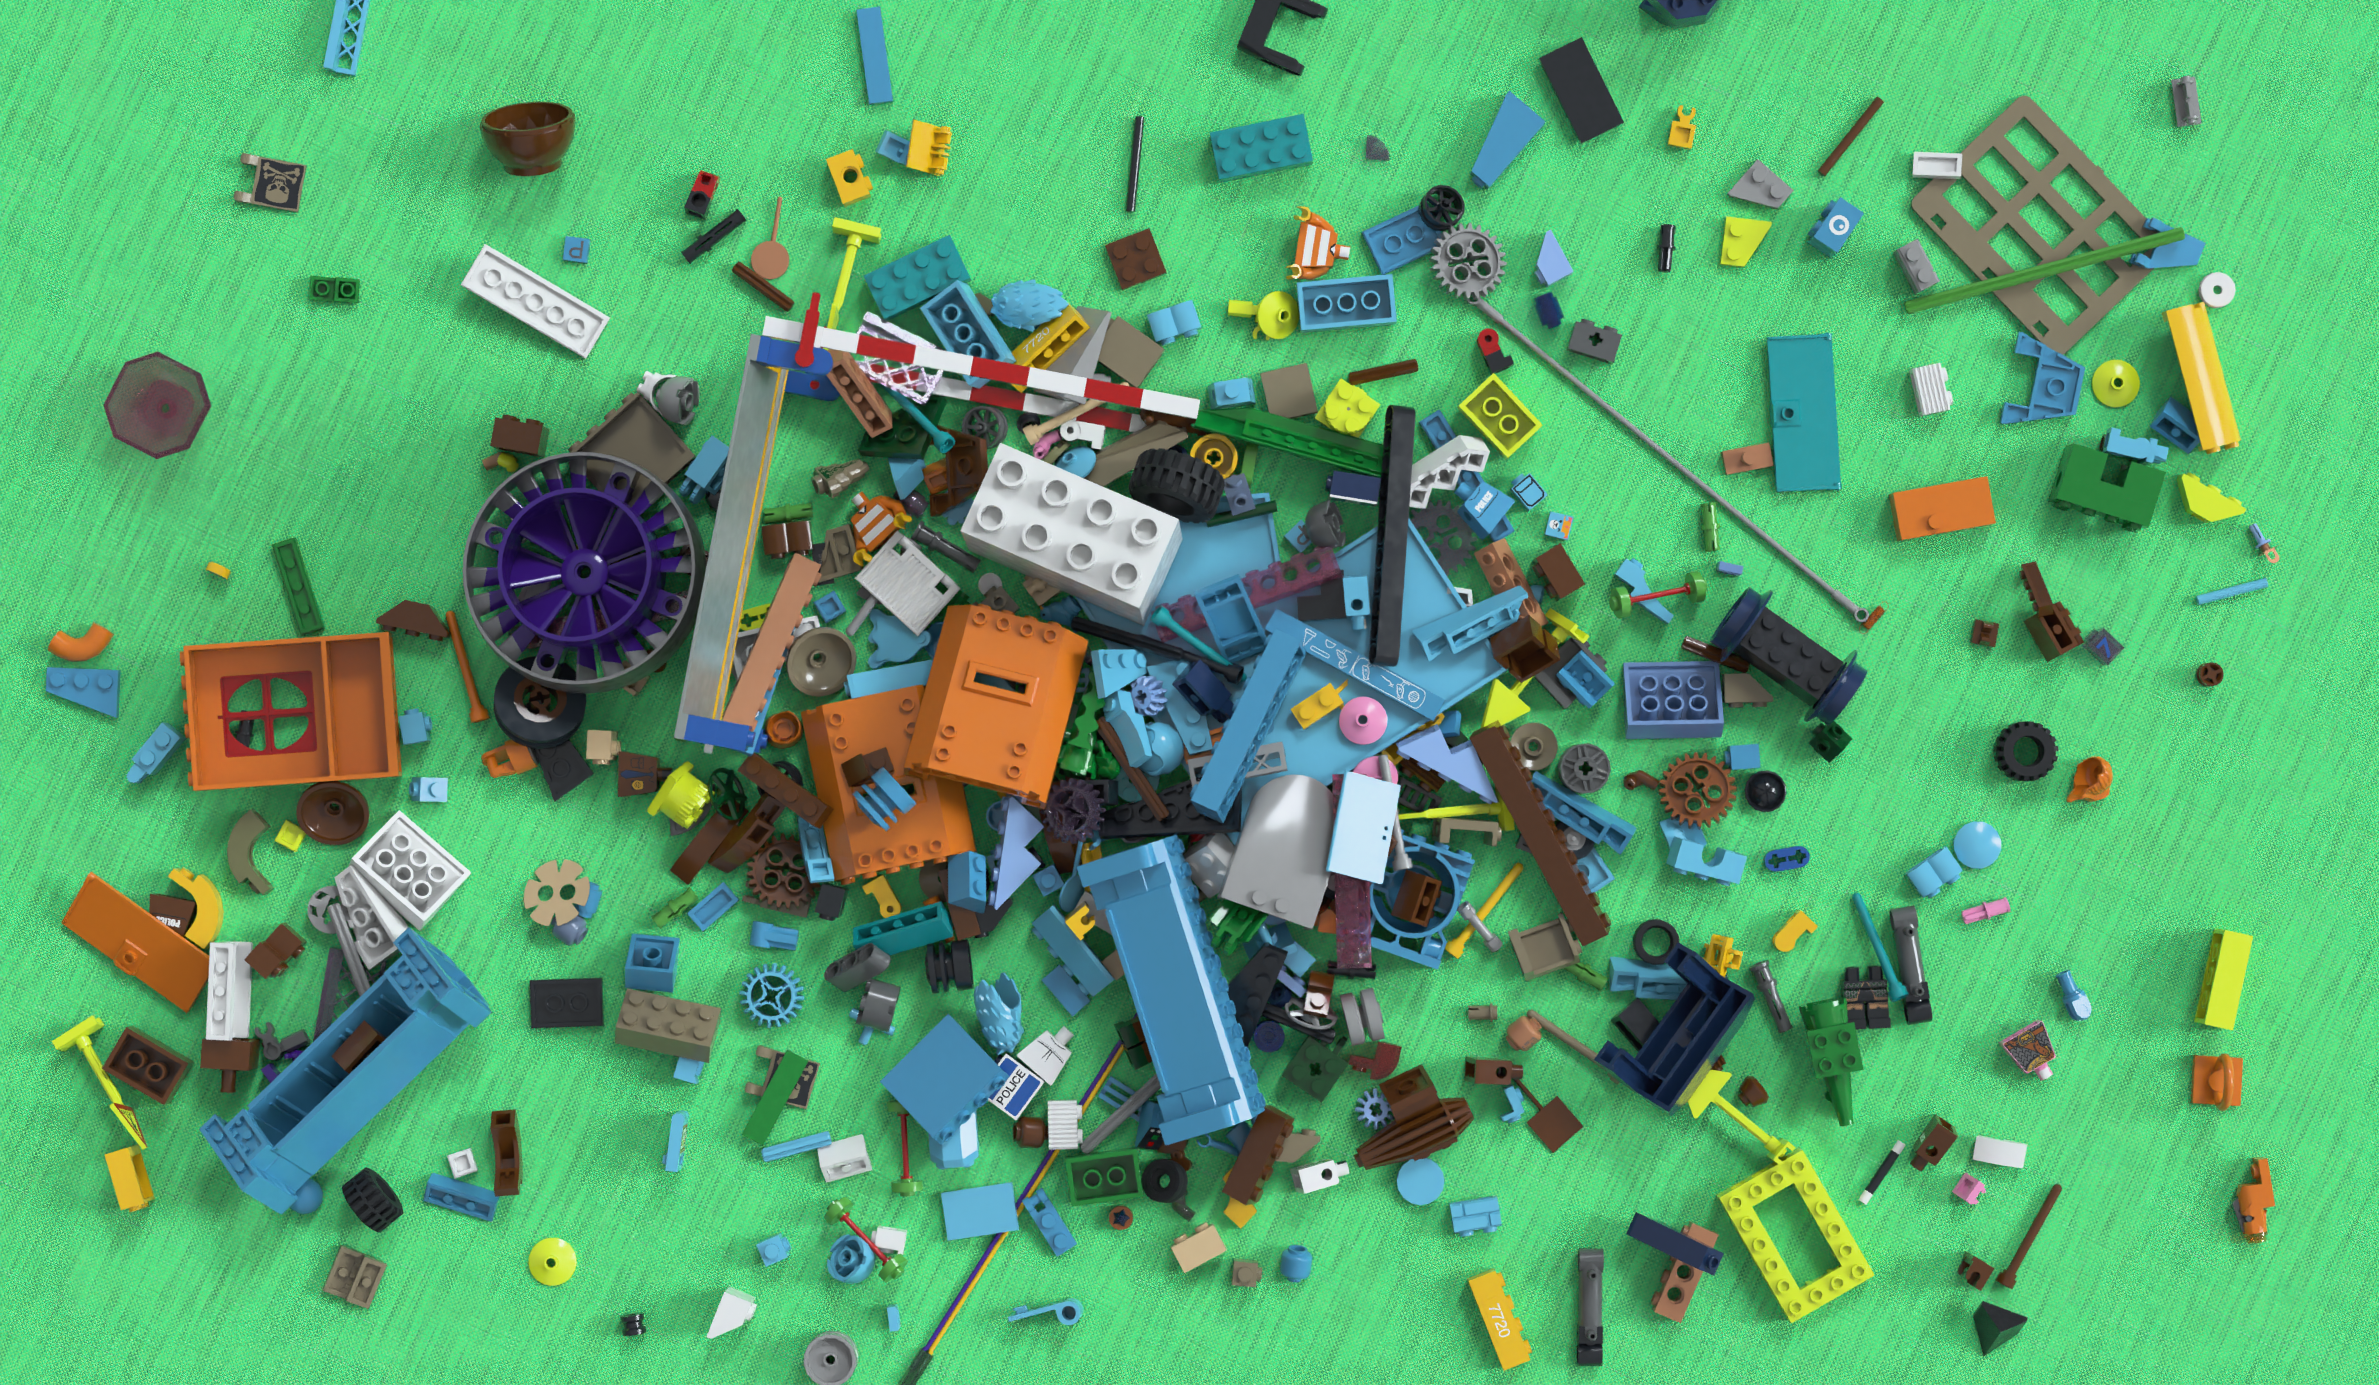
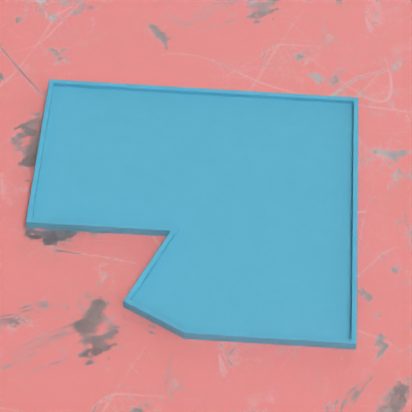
M1269 492L1251 494L1254 504L1271 501ZM1226 496L1221 497L1216 513L1231 510ZM1273 513L1209 528L1206 522L1186 523L1179 520L1183 540L1144 626L1075 597L1091 621L1133 634H1143L1207 658L1166 626H1157L1151 622L1150 618L1154 611L1160 605L1164 606L1170 611L1169 614L1172 615L1174 621L1221 655L1195 598V591L1239 574L1267 637L1271 633L1266 631L1265 628L1276 608L1298 620L1297 597L1321 595L1320 571L1344 570V576L1368 574L1371 613L1366 615V629L1353 630L1351 616H1347L1345 619L1301 622L1369 658L1378 526L1284 586ZM1408 519L1399 660L1395 667H1384L1444 699L1445 702L1438 713L1439 715L1491 682L1494 678L1505 673L1508 669H1505L1493 658L1491 643L1487 637L1455 654L1448 648L1433 660H1427L1412 631L1467 608V606L1411 520ZM1447 588L1450 589L1452 594H1447ZM1360 599L1353 600L1355 608L1362 607ZM1102 638L1108 649H1136ZM1264 650L1231 664L1235 663L1243 666L1247 678L1252 677L1255 671L1253 669L1254 663L1259 655L1262 656ZM1144 651L1146 667L1174 661ZM1306 653L1273 721L1274 729L1266 735L1262 745L1277 742L1283 743L1288 771L1244 780L1242 784L1241 827L1252 798L1262 786L1271 780L1285 775H1304L1316 779L1327 787L1343 777L1345 770L1351 772L1362 760L1379 754L1430 720ZM1147 670V673L1144 674L1143 676H1146V677H1147V676H1150L1148 670ZM1210 670L1219 681L1224 683L1227 690L1232 694L1229 699L1233 704L1237 698L1241 699L1244 693L1243 686L1245 682H1240L1238 685L1228 682L1223 674ZM1348 679V685L1338 694L1344 702L1343 705L1345 706L1346 703L1357 697L1373 698L1386 711L1387 727L1380 739L1371 744L1360 745L1351 742L1342 733L1339 725L1341 713L1339 707L1305 730L1290 709L1329 683L1336 690ZM1164 704L1165 709L1158 711V714L1152 716L1155 722L1169 724L1178 732ZM1211 714L1206 716L1209 731L1224 726V723H1219ZM1360 716L1358 719L1360 724H1366L1368 721L1366 716ZM1183 756L1181 763L1190 775L1189 766L1186 764ZM1280 758L1264 762L1270 767L1281 766ZM1253 763L1249 772L1254 771L1259 763ZM1201 773L1195 774L1198 778L1202 777ZM1240 832L1227 833L1234 846Z

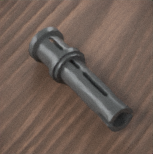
M921 521L910 539L913 541L915 539L928 546V550H936L972 573L975 572L981 562L980 559L943 538L940 531L935 532L925 526V522Z
M1764 960L1750 966L1749 971L1753 972L1758 984L1756 988L1759 992L1763 993L1778 1032L1782 1033L1790 1030L1793 1026L1776 989L1777 980L1773 978L1768 967L1770 964L1769 960Z

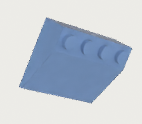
M1714 661L1623 663L1626 739L1722 737L1724 716L1719 663Z

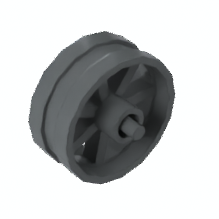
M974 407L963 418L962 432L973 435L972 429H975L977 432L976 437L983 435L984 439H986L987 449L995 448L1000 443H1003L1007 436V419L1003 412L996 407ZM981 410H986L984 421L978 413ZM992 412L996 417V420L989 422ZM975 417L978 422L972 425V420ZM996 424H998L999 427L998 432L995 431ZM989 433L996 437L991 443Z

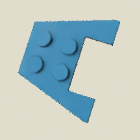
M2018 332L2014 353L2036 357L2038 361L2029 405L2023 406L2004 402L2000 424L2076 415L2085 367L2050 349L2027 334Z

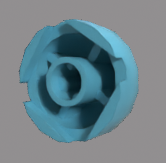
M848 1234L836 1240L829 1251L832 1252L831 1260L827 1259L828 1271L834 1279L854 1284L868 1278L875 1266L876 1257L875 1253L862 1238Z

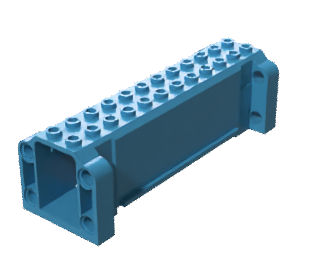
M1177 834L1077 866L1083 888L1090 886L1097 911L1106 909L1105 914L1163 1092L1157 1095V1099L1164 1118V1122L1159 1124L1165 1146L1236 1125L1265 1111V1098L1261 1092L1259 1093L1257 1087L1258 1077L1255 1070H1252L1249 1062L1251 1060L1250 1051L1247 1046H1244L1242 1040L1243 1030L1241 1025L1237 1023L1234 1015L1236 1014V1008L1227 993L1229 987L1226 978L1222 977L1220 971V958L1215 954L1213 947H1211L1213 936L1207 930L1205 924L1207 920L1204 909L1200 908L1198 902L1199 892L1192 883L1190 877L1192 870L1189 863L1185 861L1183 855L1184 845L1182 840L1178 839Z
M407 928L393 942L402 953V956L247 1105L249 1107L248 1110L242 1109L229 1122L214 1114L199 1129L240 1189L279 1214H283L298 1200L295 1194L296 1191L469 1024L476 1028L492 1013L489 1004L467 975L444 952L411 928ZM365 1020L384 1035L386 1039L349 1074L331 1056Z

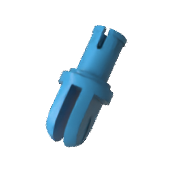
M2070 970L2058 973L2055 977L2064 992L2062 1001L2068 1014L2074 1020H2086L2091 1015L2092 1008L2084 989L2077 987Z

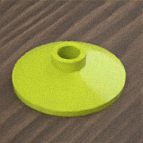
M1274 291L1267 294L1261 300L1257 310V322L1261 331L1270 338L1282 339L1289 336L1295 330L1299 321L1298 304L1295 299L1283 291Z
M2110 360L2101 364L2096 369L2092 378L2094 395L2102 404L2109 407H2122L2129 404L2135 399L2140 388L2137 371L2132 365L2122 360ZM2116 378L2121 380L2122 384L2120 387L2114 385Z
M560 1238L541 1240L530 1252L529 1269L533 1277L542 1284L549 1286L560 1285L569 1280L575 1272L577 1265L575 1251L569 1243ZM549 1258L555 1260L556 1264L554 1267L548 1266L547 1260Z

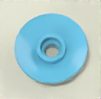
M1074 447L1064 452L1056 460L1054 466L1085 478L1095 466L1096 455L1089 447Z

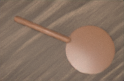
M781 196L777 200L771 241L760 243L754 249L751 256V264L754 271L765 279H776L782 276L789 266L787 250L783 245L776 242L782 205Z

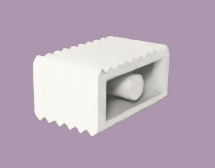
M1941 363L1909 370L1919 417L1950 410V405H1953V398L1951 392L1946 391L1945 382L1948 381L1946 368H1941Z
M1048 1100L1049 1150L1078 1149V1143H1083V1129H1078V1119H1082V1105H1077V1100Z

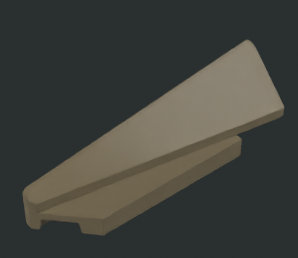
M1157 420L1095 452L1097 458L1095 466L1084 479L1104 487L1133 470L1138 456L1144 451L1153 448L1156 450L1159 448L1167 450L1188 438L1186 427L1171 426L1167 422Z

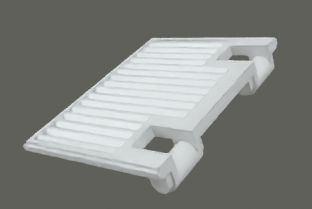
M898 530L855 577L862 586L917 636L922 633L961 589L956 582L941 571ZM897 543L906 549L902 556L893 549ZM939 582L948 588L944 595L935 588Z

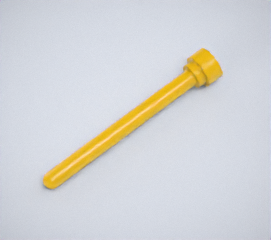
M1516 863L1476 913L1481 921L1485 919L1522 872L1523 865L1521 863ZM1469 922L1457 939L1453 938L1452 941L1449 940L1446 943L1445 950L1456 959H1459L1464 953V944L1476 930Z

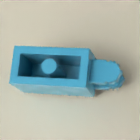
M711 436L704 443L702 450L695 460L689 464L688 470L685 472L687 478L679 488L681 496L687 497L693 491L689 498L690 502L698 504L708 491L713 495L718 492L723 483L729 451L727 445L714 436Z
M162 722L131 759L135 764L126 774L128 781L139 784L148 775H157L185 741L186 737L169 723Z

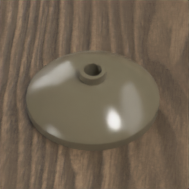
M830 627L814 628L800 635L790 647L786 659V670L790 681L798 690L810 696H827L837 692L844 687V682L848 681L847 675L853 674L856 666V652L852 642L841 631ZM815 654H820L817 659H813Z

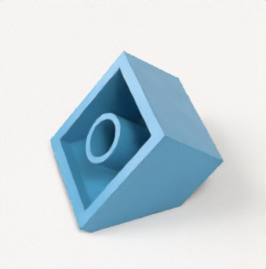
M967 851L948 857L949 904L974 912L985 913L986 856Z
M632 934L625 965V988L673 992L677 975L680 938Z

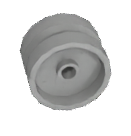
M1373 988L1360 991L1361 1006L1357 1005L1354 994L1340 995L1352 1046L1364 1044L1365 1035L1363 1028L1366 1027L1372 1041L1385 1039L1382 1013L1379 1002L1376 1001Z
M828 1330L818 1334L808 1345L804 1353V1367L807 1375L819 1385H841L852 1376L858 1364L859 1352L855 1342L849 1335L841 1331ZM832 1355L835 1360L833 1363L828 1362L829 1358L826 1357Z

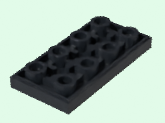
M1582 37L1538 59L1580 144L1624 123Z

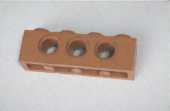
M833 349L827 350L833 359V368L827 374V377L871 438L893 428L891 410L851 354Z
M1505 538L1493 542L1474 553L1495 595L1517 586H1521L1528 593V598L1523 599L1519 608L1520 616L1517 621L1530 615L1541 626L1548 624Z
M1689 1221L1688 1226L1684 1225L1681 1232L1712 1248L1719 1236L1716 1232ZM1670 1256L1671 1266L1669 1270H1664L1660 1282L1663 1283L1659 1292L1655 1291L1650 1304L1653 1305L1652 1310L1681 1323L1703 1271ZM1681 1265L1689 1267V1273L1685 1277L1677 1275V1269ZM1672 1287L1679 1288L1680 1293L1676 1299H1669L1667 1296L1668 1290Z

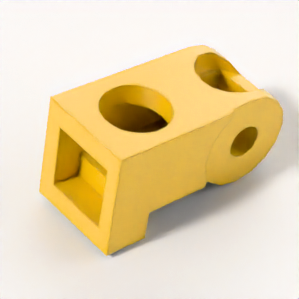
M884 874L862 886L866 895L873 892L880 904V913L884 918L900 914L901 904Z
M1797 910L1774 934L1772 939L1773 946L1779 951L1788 952L1794 948L1796 940L1805 930L1812 934L1818 926L1804 912Z

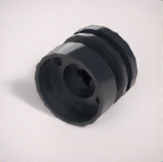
M968 939L952 941L951 952H946L944 943L939 942V953L937 954L935 953L934 944H927L925 967L927 980L933 994L939 993V982L943 983L944 992L949 991L950 981L953 980L958 991L974 988Z

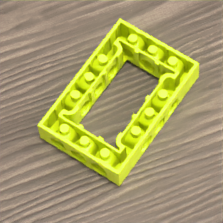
M1800 1148L1780 1158L1784 1162L1781 1166L1773 1162L1716 1195L1787 1320L1791 1323L1875 1276L1804 1151ZM1793 1183L1796 1192L1801 1195L1806 1203L1807 1211L1818 1224L1819 1232L1829 1243L1833 1256L1841 1264L1832 1270L1830 1268L1825 1270L1827 1273L1813 1281H1806V1285L1801 1288L1797 1286L1753 1209L1754 1205Z

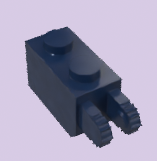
M1201 659L1188 665L1172 683L1201 716L1211 714L1219 723H1224L1226 720L1231 719L1234 713L1232 711L1234 704L1229 697L1232 694Z

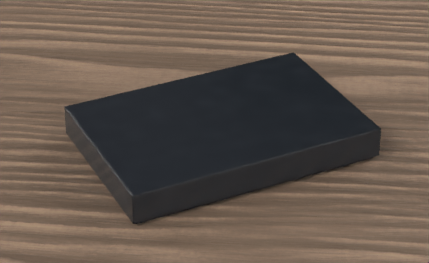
M603 978L530 980L531 1028L604 1026Z

